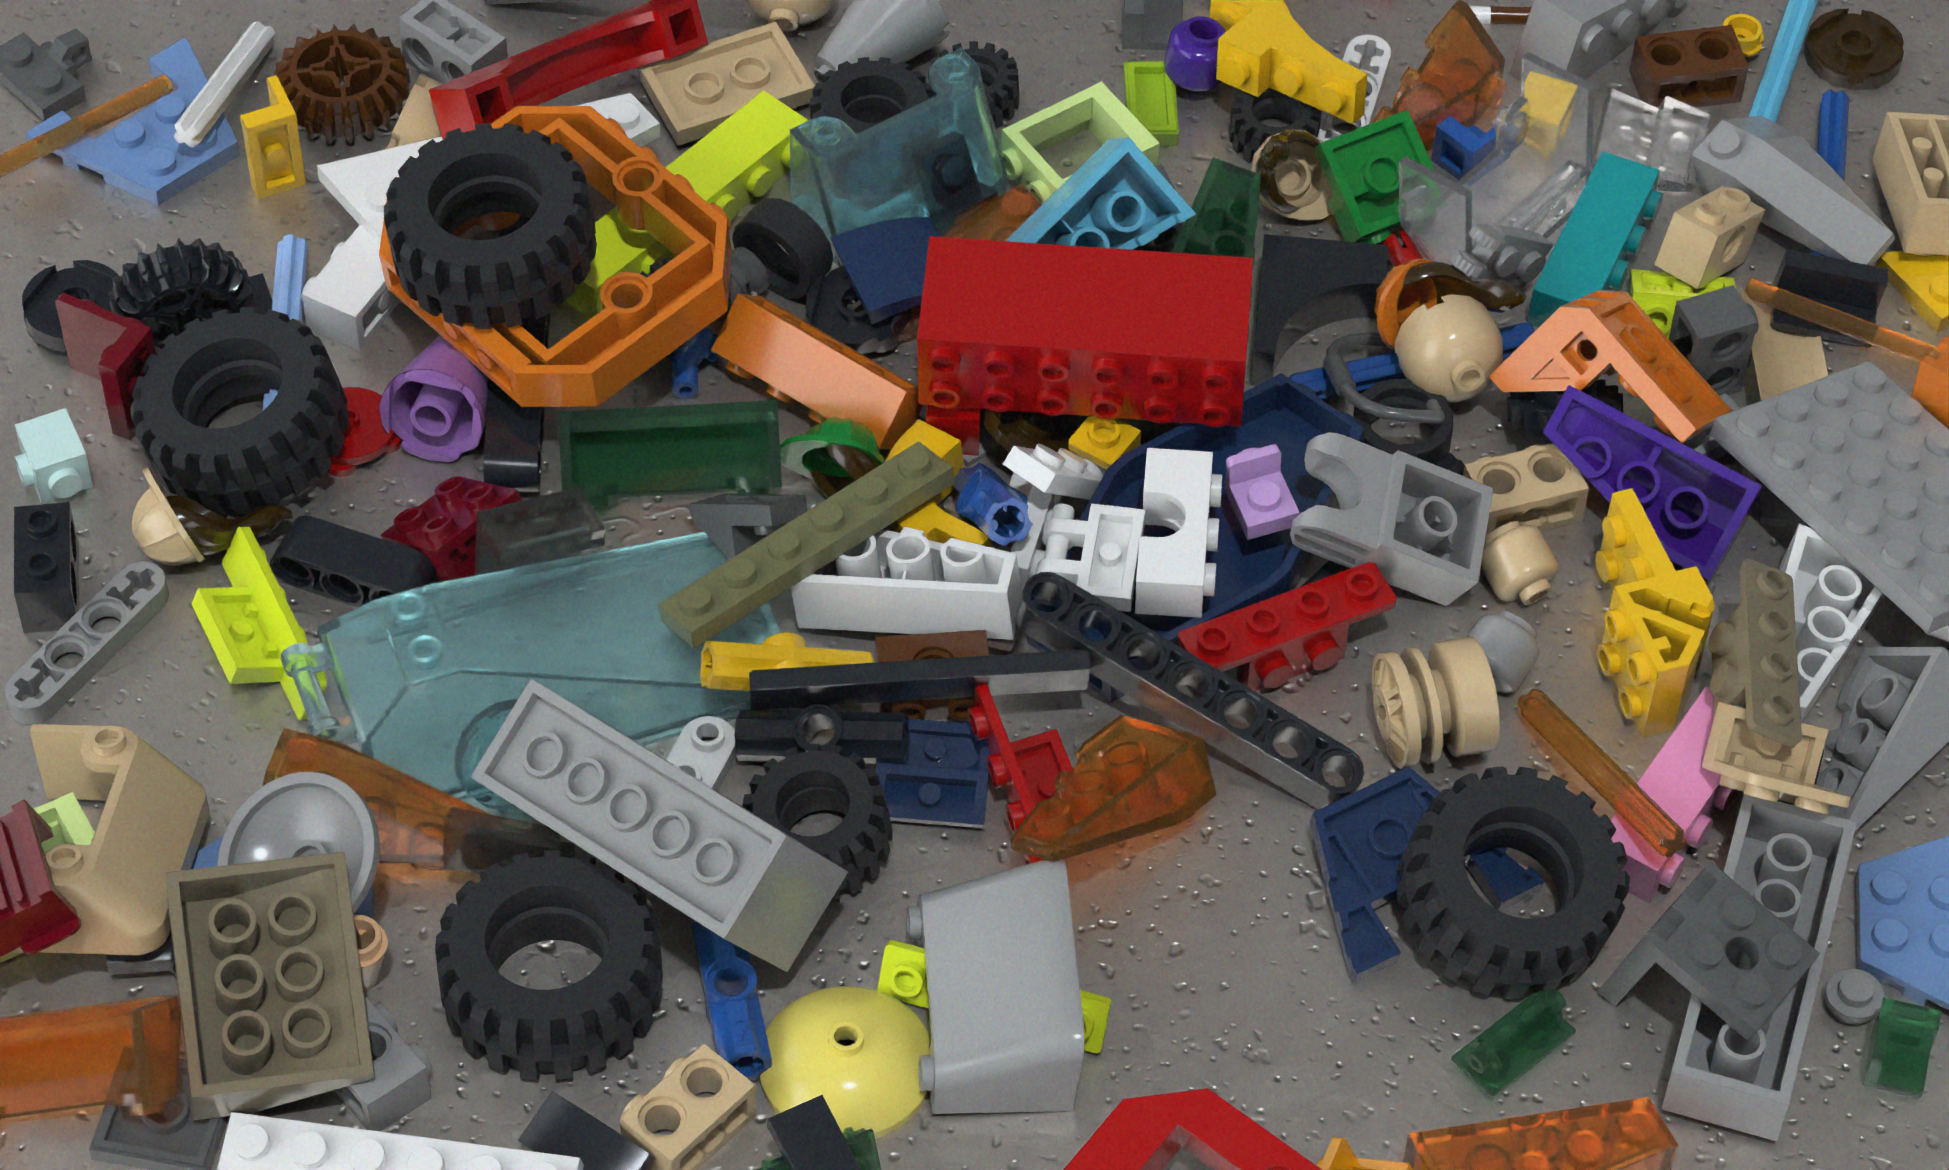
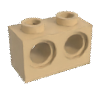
M1553 443L1533 445L1525 450L1497 457L1487 456L1464 465V477L1494 488L1486 536L1497 528L1513 521L1520 522L1521 526H1535L1541 532L1583 521L1589 487L1581 472Z
M703 1043L689 1057L681 1056L675 1060L666 1071L663 1080L649 1093H641L627 1104L620 1118L621 1135L655 1158L648 1170H698L757 1116L756 1085ZM701 1092L715 1093V1095L706 1098L695 1096ZM662 1129L674 1131L673 1133L665 1136H658L653 1134L654 1132Z

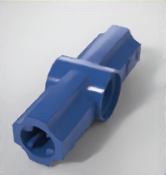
M981 463L971 468H960L954 478L955 484H953L957 494L956 512L975 522L990 539L998 544L1005 546L1011 541H1023L1033 525L1027 513V495L1009 486L995 471Z
M694 922L692 923V935L705 993L706 1017L712 1027L717 1054L750 1081L757 1080L759 1075L772 1067V1058L757 993V973L751 965L749 952L723 939L700 923Z

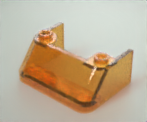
M161 995L0 1017V1120L9 1117L116 1103V1106H129L130 1116L153 1114L167 1110L166 1102L177 1096L181 1028L178 995Z

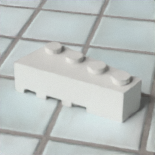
M904 527L901 533L885 529L880 530L792 586L791 593L798 628L900 634L986 630L988 639L1014 640L1018 624L1016 621V610L1021 598L1022 589L1016 553L950 538L943 544L928 540L924 536V531Z
M1799 524L1781 561L1779 570L1789 574L1793 579L1801 722H1803L1886 595L1816 531Z

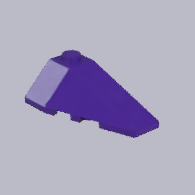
M1568 385L1543 430L1544 435L1609 502L1611 501L1612 493L1633 488L1670 561L1684 569L1697 566L1703 579L1709 582L1736 541L1762 493V485Z

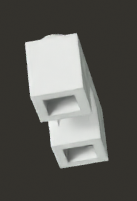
M1147 448L1143 491L1145 525L1166 526L1176 531V533L1166 537L1140 536L1135 614L1202 618L1203 596L1214 597L1216 563H1206V551L1217 552L1219 519L1209 518V508L1221 506L1222 474H1212L1213 452Z

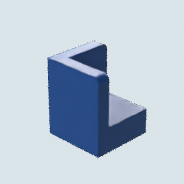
M1449 116L1436 125L1431 161L1466 187H1470L1509 158L1514 125L1505 119L1485 133L1475 125L1466 128Z

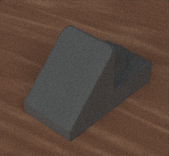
M724 493L689 503V511L692 518L725 557L730 560L786 525V522H790L807 511L806 495Z

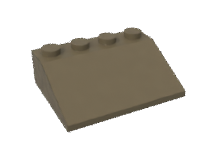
M345 851L166 872L167 900L193 1121L230 1116L231 1112L255 1113L374 1079Z

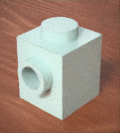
M66 408L14 425L21 452L20 455L14 456L19 477L24 487L34 485L41 504L60 498L71 497L78 492L93 488L86 452Z

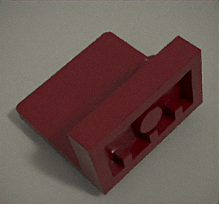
M61 293L55 303L69 365L76 371L101 380L112 433L131 441L136 435V428L131 418V406L134 401L132 393L138 376L145 377L142 368L151 353L157 355L152 330L136 318H125L101 308L91 300H81L66 293Z
M460 476L449 478L440 483L435 488V494L421 505L411 507L398 514L394 519V525L380 535L383 540L414 549L429 557L451 601L462 605L544 544L517 490Z

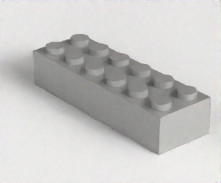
M1747 794L1743 795L1723 872L1810 944L1820 955L1749 1040H1746L1694 994H1691L1662 1110L1778 1142L1796 1079L1857 826L1856 821L1810 811L1780 801L1773 802ZM1734 946L1726 947V956L1732 965L1742 970L1750 969L1749 957L1742 949Z

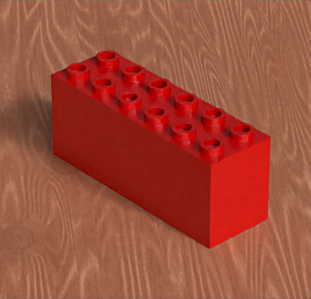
M929 236L917 336L918 403L934 405L939 408L966 407L988 409L994 412L1009 410L1037 412L1049 416L1066 414L1095 416L1105 420L1124 418L1150 420L1155 423L1181 422L1204 424L1210 427H1241L1253 258Z

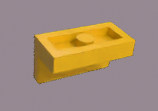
M277 75L266 78L270 106L240 115L251 186L258 199L306 185L296 113Z

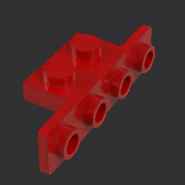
M1367 562L1181 630L1178 633L1177 642L1181 648L1221 672L1238 666L1237 680L1253 691L1265 687L1275 688L1284 684L1292 677L1314 669L1323 670L1329 668L1338 660L1345 657L1349 625L1395 608L1397 597L1375 563Z
M988 685L975 686L974 707L968 708L969 722L976 740L985 739L991 755L986 756L989 775L996 789L1004 786L1010 802L1005 804V812L1010 829L1015 837L1023 835L1029 852L1024 853L1025 865L1038 861H1056L1052 847L1094 835L1095 832L1094 820L1058 730L1053 729L1010 742Z

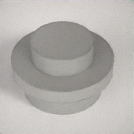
M1844 969L1833 974L1828 980L1825 989V1001L1831 1014L1838 1021L1848 1025H1861L1876 1017L1881 1011L1884 1002V990L1880 982L1870 973L1860 969Z

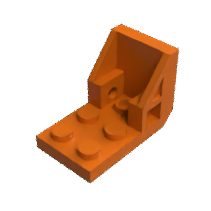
M1597 290L1559 307L1489 375L1490 379L1502 392L1565 391L1568 385L1581 391L1591 386L1602 374H1607L1610 377L1619 373L1618 379L1624 389L1635 397H1641L1654 412L1653 418L1657 426L1668 436L1677 438L1680 443H1684L1711 428L1715 418L1732 411L1633 298L1623 291Z

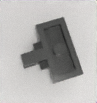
M74 29L56 37L53 44L48 41L39 46L23 32L0 46V82L43 121L62 110L66 112L86 100L83 85L73 76L78 72V68L92 60L89 40L78 29Z

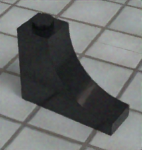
M1264 234L1251 386H1257L1272 378L1276 367L1287 350L1311 331L1341 320L1377 318L1374 311L1377 294L1376 288L1380 286L1387 273L1394 268L1387 266L1388 245Z

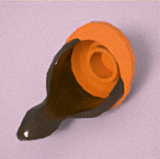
M1425 258L1413 259L1405 265L1392 268L1387 273L1380 286L1376 288L1377 294L1374 311L1377 315V328L1381 340L1390 349L1395 350L1394 342L1399 329L1410 314L1423 304L1430 309L1436 304L1444 303L1441 298L1442 296L1450 294L1470 296L1482 303L1488 311L1502 313L1524 303L1526 295L1503 280L1472 281L1453 265L1444 262H1432Z

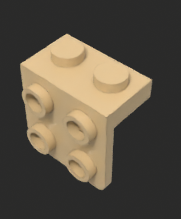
M1718 702L1701 768L1721 774L1719 785L1743 791L1744 794L1768 801L1777 802L1781 800L1793 803L1794 806L1822 814L1829 813L1831 804L1848 808L1851 800L1850 796L1814 784L1829 729L1801 722L1802 740L1792 748L1750 731L1747 728L1746 708Z

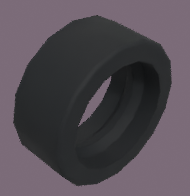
M766 198L758 203L734 228L732 236L734 248H746L757 256L769 276V286L767 289L784 298L799 299L808 293L810 286L822 272L826 275L831 270L834 258L830 242L813 218L795 204L780 198Z
M1390 379L1379 382L1361 395L1373 402L1388 407L1412 410H1427V401L1436 399L1445 414V420L1440 424L1424 423L1433 433L1425 441L1415 444H1396L1385 440L1371 428V424L1379 419V417L1367 414L1354 406L1353 418L1364 428L1363 443L1392 455L1399 450L1432 464L1441 455L1450 451L1453 433V411L1444 396L1428 393L1413 384L1410 379Z

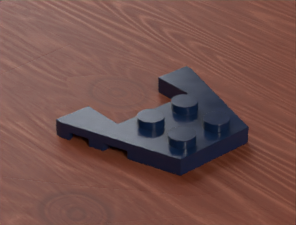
M1409 766L1314 811L1310 820L1348 975L1353 984L1396 963L1401 954V951L1373 909L1397 898L1396 887L1402 878L1398 873L1401 857L1423 813L1427 811L1432 800L1440 793ZM1492 846L1473 850L1464 855V865L1468 867L1493 907L1498 911H1502L1541 891L1545 882L1541 875L1530 866L1525 870L1506 854L1507 847Z

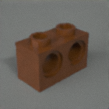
M1732 25L1636 36L1629 72L1644 112L1648 114L1741 102L1749 67Z

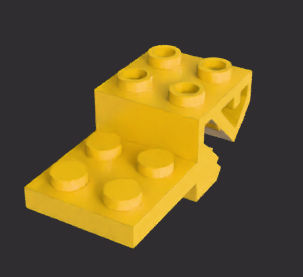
M1633 488L1612 493L1608 515L1604 517L1602 522L1603 539L1601 549L1596 552L1595 556L1596 567L1601 580L1605 583L1609 582L1613 589L1609 611H1606L1604 615L1605 631L1602 644L1597 647V657L1602 672L1605 676L1612 677L1619 690V703L1624 716L1627 719H1633L1642 738L1673 731L1689 699L1695 672L1700 668L1715 605L1713 596L1697 566L1678 571L1675 570Z

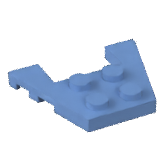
M185 38L180 39L148 59L150 73L165 85L171 93L159 98L156 102L128 119L121 121L100 136L92 138L63 110L25 132L27 144L31 150L42 155L47 150L61 156L63 164L79 171L86 167L100 173L104 177V182L158 206L240 156L238 141L224 112L197 146L189 147L185 142L179 144L174 138V134L177 132L175 129L176 122L208 82L189 41Z

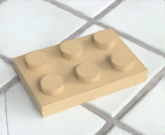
M776 21L709 42L672 59H663L638 67L640 82L678 146L705 137L763 90L792 109L810 103L815 86Z

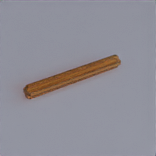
M1532 689L1528 695L1520 696L1517 705L1521 708L1520 715L1659 855L1672 857L1676 851H1682L1685 848L1687 842L1683 837L1684 830L1542 690Z

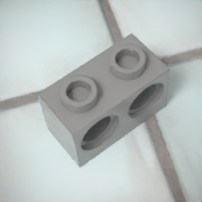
M421 0L398 18L402 54L405 57V62L441 84L508 58L506 37L448 0Z

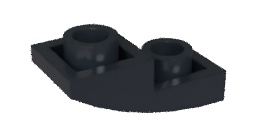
M551 1091L518 1139L521 1144L533 1152L579 1157L584 1164L583 1170H648L655 1160L644 1149Z

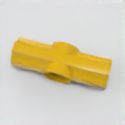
M785 632L772 635L761 644L706 640L701 651L699 675L702 688L749 691V672H752V670L874 663L871 652L807 647L804 638L800 635Z

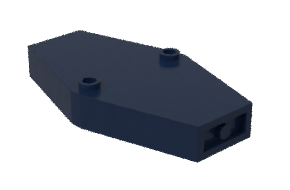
M1280 373L1244 392L1241 427H1210L1204 424L1183 423L1119 457L1105 472L1079 520L1088 521L1091 504L1143 509L1147 448L1213 452L1212 474H1222L1221 506L1209 508V518L1219 519L1217 552L1206 551V563H1216L1214 597L1203 596L1202 618L1135 614L1136 581L1131 611L1121 612L1179 646L1177 640L1178 633L1181 630L1295 589L1313 554L1298 548L1292 543L1290 537L1291 528L1247 540L1225 491L1226 459L1248 448H1262L1276 444L1281 452V473L1299 512L1302 513L1315 505H1325L1337 509L1339 502L1332 489L1306 471L1304 462L1306 446L1312 438L1328 432L1345 435L1363 443L1364 428L1350 414L1339 412L1319 399L1308 386L1297 384ZM1145 525L1143 536L1166 537L1176 533V531L1166 526ZM1073 546L1071 549H1068L1066 560L1081 561L1083 547ZM1037 599L1032 602L1033 606L1042 612H1054L1057 610L1055 605H1044ZM1080 629L1081 634L1088 640L1102 641L1105 639L1103 634L1097 629ZM1027 635V643L1039 652L1053 651ZM1132 656L1128 658L1130 664L1136 669L1150 670L1153 668L1151 663L1143 657ZM1090 673L1088 687L1111 703L1126 695Z

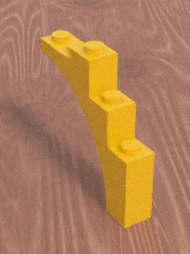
M1210 0V18L1219 22L1226 30L1218 38L1217 80L1256 97H1259L1268 88H1271L1351 124L1357 122L1364 115L1367 73L1336 58L1312 40L1293 19L1284 0Z

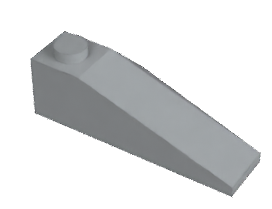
M1761 115L1722 119L1691 154L1701 192L1708 194L1721 186L1736 188L1745 192L1750 197L1751 202L1766 209L1761 223L1826 257L1872 266L1895 240L1894 233L1801 135Z
M1865 647L1840 692L1837 706L1843 711L1841 724L1838 729L1832 730L1829 733L1826 746L1833 754L1829 767L1818 775L1816 783L1818 786L1851 797L1848 808L1831 804L1829 815L1856 821L1857 830L1949 742V652L1944 647Z

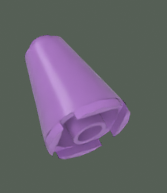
M439 335L386 386L379 406L382 425L388 434L391 429L394 430L395 434L403 440L400 446L410 454L428 461L450 462L459 459L461 453L470 449L472 451L477 447L483 436L486 424L489 378Z

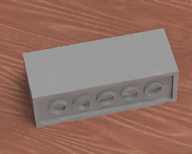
M532 678L471 775V778L715 934L785 972H788L848 873L842 867Z

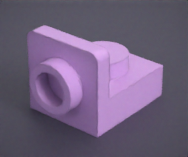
M1273 444L1262 448H1248L1226 459L1225 491L1247 540L1291 528L1293 519L1300 512L1281 473V452L1278 446Z

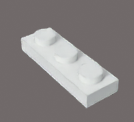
M1037 444L1035 449L1013 446L1003 465L1045 493L1088 500L1091 499L1107 471L1064 448H1059L1058 452H1055L1042 444Z

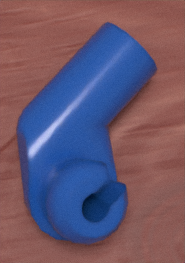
M704 328L683 343L672 355L673 394L678 398L690 399L696 396L699 392L698 365L703 359L708 362H715L718 360V356H720L711 350L718 334H712L711 329Z

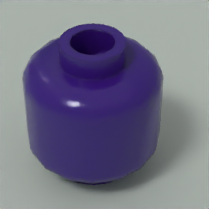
M1196 16L1180 22L1172 29L1164 59L1165 72L1172 82L1191 92L1211 90L1222 83L1216 79L1218 38L1226 30L1219 22L1209 17Z

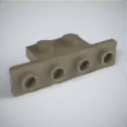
M1746 558L1739 567L1741 604L1725 622L1720 621L1714 627L1708 642V649L1712 654L1710 692L1713 694L1714 717L1718 702L1746 708L1747 728L1750 731L1794 748L1802 740L1793 579L1789 574L1775 567Z

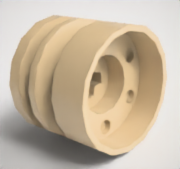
M1465 636L1434 642L1429 650L1428 662L1420 649L1413 646L1405 648L1400 656L1392 650L1376 655L1372 667L1374 711L1385 748L1395 766L1400 769L1408 766L1414 767L1420 759L1427 764L1435 763L1441 757L1443 743L1450 754L1456 758L1491 752L1497 747L1500 734L1497 692L1485 652L1476 638Z

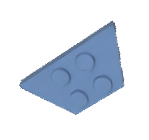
M1949 836L1859 864L1855 875L1857 969L1870 973L1881 985H1890L1896 988L1902 996L1924 1006L1928 999L1949 1010Z

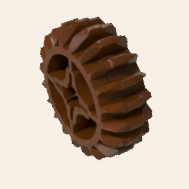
M333 24L331 31L325 33L314 28L310 39L297 37L294 48H285L283 50L282 61L276 63V70L274 72L296 113L298 131L305 130L310 140L324 135L329 144L336 138H346L351 145L354 136L363 135L371 140L373 129L375 128L388 131L390 120H397L403 106L410 95L409 68H406L405 57L401 53V49L394 47L389 36L378 38L374 28L361 33L355 24L348 30H338L335 24ZM340 82H344L345 85L341 86Z

